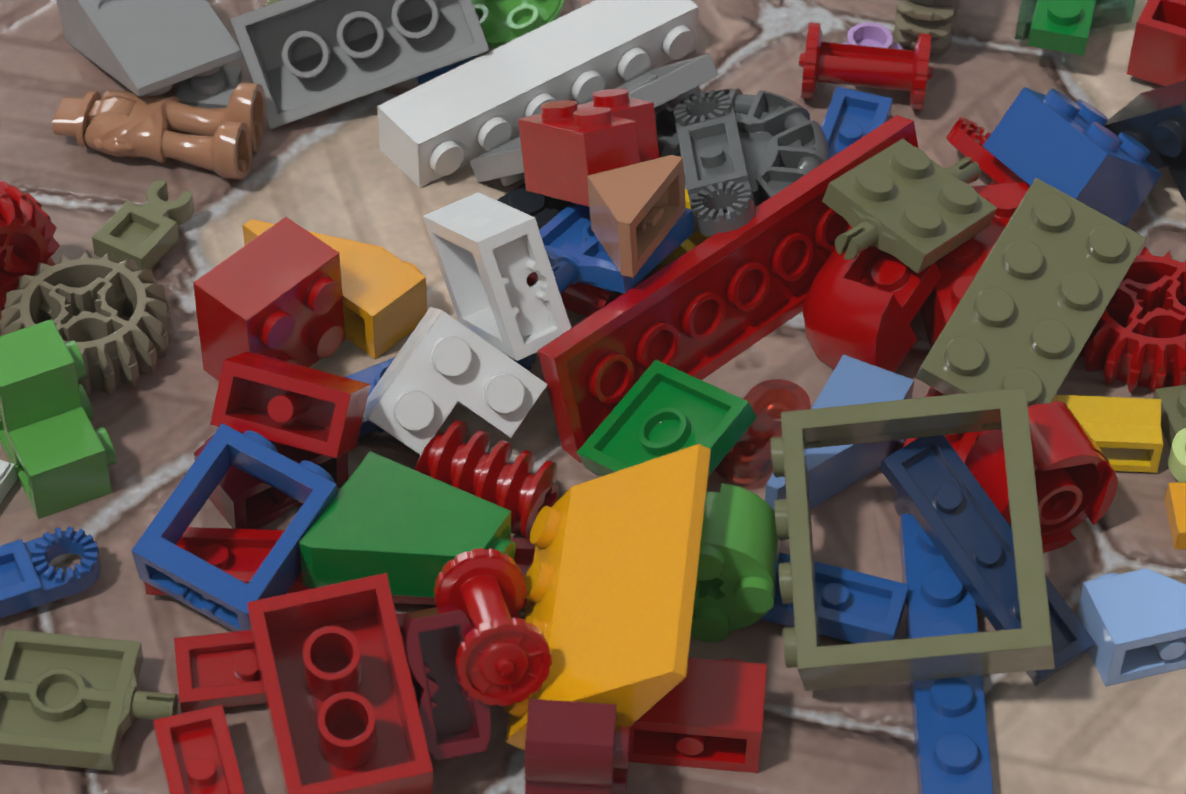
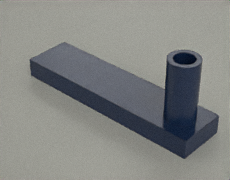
M940 435L917 438L883 459L879 469L897 492L894 498V507L900 517L901 514H912L996 631L1021 629L1012 528L946 437ZM1046 574L1055 669L1025 671L1035 686L1088 653L1096 644Z

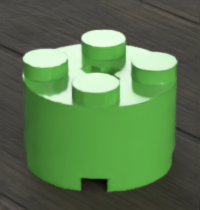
M721 483L720 493L706 492L691 635L704 642H719L728 636L729 631L744 628L757 622L773 607L780 551L775 511L758 495L735 485Z

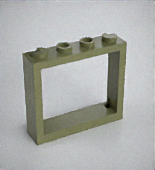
M1026 387L781 412L782 436L771 437V458L775 478L785 477L786 499L775 500V520L778 539H789L790 562L779 563V583L783 604L793 603L795 627L783 628V646L786 667L798 668L805 691L1055 669ZM1002 429L1022 628L820 647L806 449Z

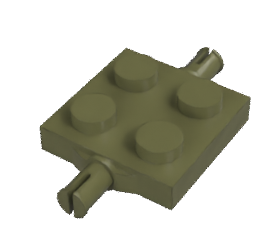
M901 139L829 183L822 202L846 219L852 228L838 235L835 239V248L838 254L841 256L846 252L844 259L851 260L867 248L876 247L895 256L917 274L988 228L993 220L997 207L976 193L974 188L969 185L980 177L981 172L978 163L974 161L970 164L972 158L964 157L951 167L942 168L931 160L924 151Z
M5 629L0 645V760L114 771L123 735L131 726L132 721L135 718L155 720L177 715L179 706L178 694L138 691L137 681L143 662L141 642Z

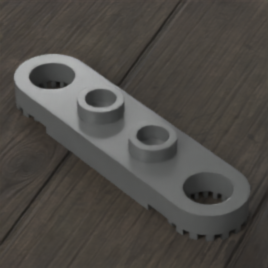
M711 90L707 96L705 91H701V97L698 98L695 94L689 95L690 100L682 99L680 101L681 104H677L674 110L681 157H683L685 180L695 226L699 233L709 237L716 233L728 232L743 227L754 218L756 213L732 99L722 91L717 94L716 90Z

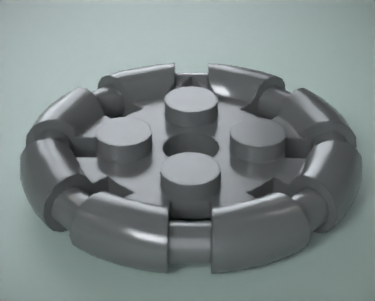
M739 88L716 90L717 94L722 91L732 99L755 207L760 205L762 200H768L829 159V146L818 122L810 120L809 112L798 103L784 96L763 90L758 91L757 95L743 94ZM664 109L656 114L655 119L659 158L669 155L681 157L674 111L670 112L668 109ZM684 174V184H685V188L687 189L686 180H685V174Z

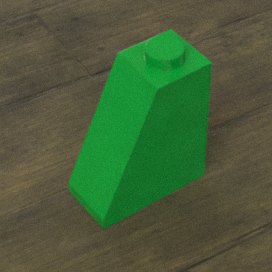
M371 451L299 542L303 585L310 589L386 573L391 595L434 598L435 581L438 574L442 572L445 564L455 559L457 555L478 548H484L485 550L495 549L501 551L502 554L509 555L513 559L516 553V543L511 541L510 510Z

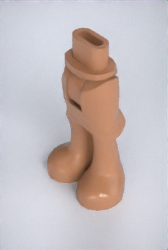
M240 83L231 94L228 106L225 108L208 109L183 104L175 96L143 95L139 97L133 92L105 91L101 98L98 91H89L84 98L63 97L53 119V132L55 135L76 137L78 145L113 156L145 157L160 163H166L168 158L212 170L223 178L243 180L251 171L252 152L257 153L262 142L266 112L265 92L261 84Z

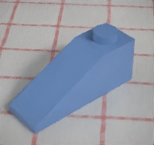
M843 355L811 409L912 399L914 380ZM906 439L806 449L810 508L816 507L879 469L883 459L892 453L897 443L904 445ZM773 472L766 484L765 501L775 511V500L786 499L785 477L775 478Z

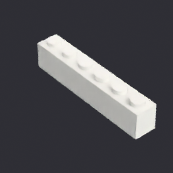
M595 0L378 105L379 149L412 182L421 188L443 176L452 174L457 169L469 164L470 160L520 136L518 119L541 114L540 106L542 104L562 100L576 101L577 105L584 104L592 100L594 92L614 89L654 68L665 66L696 50L698 6L691 0Z

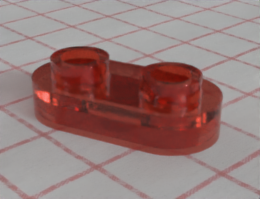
M782 379L763 381L755 385L743 398L749 401L757 419L714 469L721 477L731 482L746 484L760 481L773 470L771 437L782 436L781 421H775L774 419H781V412L810 409V398L806 391L791 381Z

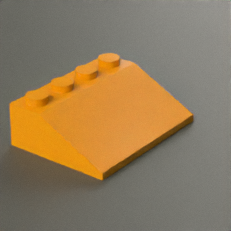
M697 444L572 486L552 507L545 506L538 513L530 532V542L536 546L533 564L524 578L527 589L526 596L524 597L527 599L524 620L527 623L534 624L539 628L540 633L544 634L552 655V665L550 666V674L547 680L543 682L542 687L535 694H531L528 699L522 702H515L512 705L504 706V711L510 714L506 743L525 750L529 699L617 704L616 724L631 726L686 677L711 449Z

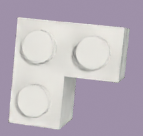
M430 306L368 396L364 417L421 455L425 446L435 436L457 403L498 432L511 438L548 384L443 310Z

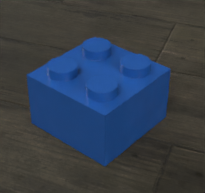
M1023 87L983 145L986 150L1030 186L1035 178H1038L1124 226L1127 225L1163 175V173L1146 161L1150 151L1144 145L1123 132H1120L1117 136L1104 127L1109 119L1101 111L1081 99L1075 103L1064 94L1052 88L1047 95Z

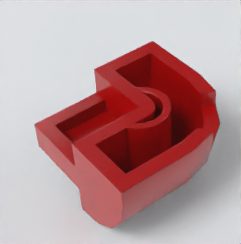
M876 247L867 248L851 260L844 259L846 252L840 256L835 248L814 278L802 306L806 338L818 360L832 369H835L841 357L846 355L895 373L917 341L910 323L942 275L936 263H933L917 274L895 256Z

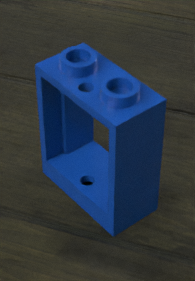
M222 423L131 550L139 578L233 631L251 630L247 602L287 594L302 572L299 542L337 495V484H335L334 479L327 471L315 463L304 460L298 464L279 454L276 447L264 436L250 430H246L242 434ZM231 466L303 503L248 584L176 545Z

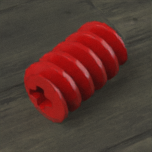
M456 420L448 427L445 433H440L429 441L417 461L415 471L510 510L511 534L521 532L523 538L530 539V532L538 513L543 507H552L558 501V485L555 483L558 467L551 460L545 461L536 474L532 473L535 462L533 452L528 450L522 451L512 464L510 463L512 445L510 442L502 440L489 454V433L479 430L470 438L468 443H465L468 427L466 422Z

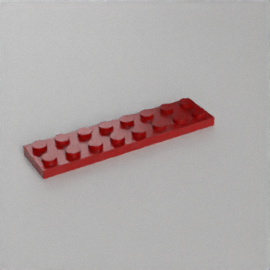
M899 115L889 119L755 207L756 213L754 218L743 227L714 234L537 350L545 383L548 384L546 387L562 449L579 463H582L577 455V451L655 360L703 380L802 312V306L814 278L835 249V239L838 235L852 229L846 219L822 202L829 183L901 139L918 148L914 121Z

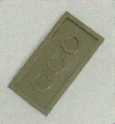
M1035 178L920 366L916 379L945 395L1026 387L1028 406L1051 403L1147 238L1042 180Z

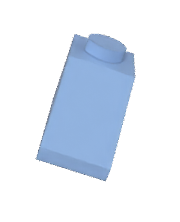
M1147 568L1123 574L1108 573L1099 576L1095 580L1083 583L1076 617L1096 643L1088 653L1105 686L1186 668V584Z

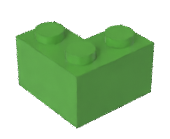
M52 319L0 336V444L9 462L15 464L17 478L38 519L111 494L112 489L108 466L117 463L116 454L106 429L101 427L94 430L90 422L94 419L91 404L85 389L81 384H78V379L86 377V368L80 350L74 340L64 343Z

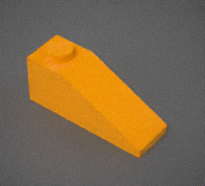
M254 219L243 224L244 246L275 224ZM310 232L340 253L345 338L372 358L377 359L415 330L427 312L426 277L415 265L407 261L403 262L381 246Z

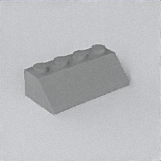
M281 0L230 19L254 84H261L264 88L266 101L265 115L270 129L490 51L472 0Z

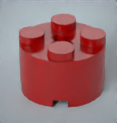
M1062 401L1028 406L1043 553L1062 548L1074 541L1076 538L1071 530L1082 523L1087 517L1093 525L1096 524L1112 504L1118 486V478L1108 459L1069 407ZM1002 429L979 431L977 433L980 438L975 442L967 455L965 465L1012 528Z

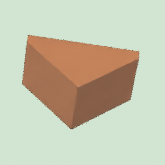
M669 155L587 176L591 229L621 275L633 278L686 211L683 157Z

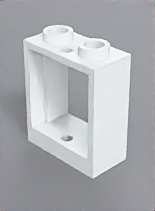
M479 192L422 216L458 321L516 361L538 352L537 350L571 329L535 217ZM533 272L537 273L538 280L536 284L528 286V275Z

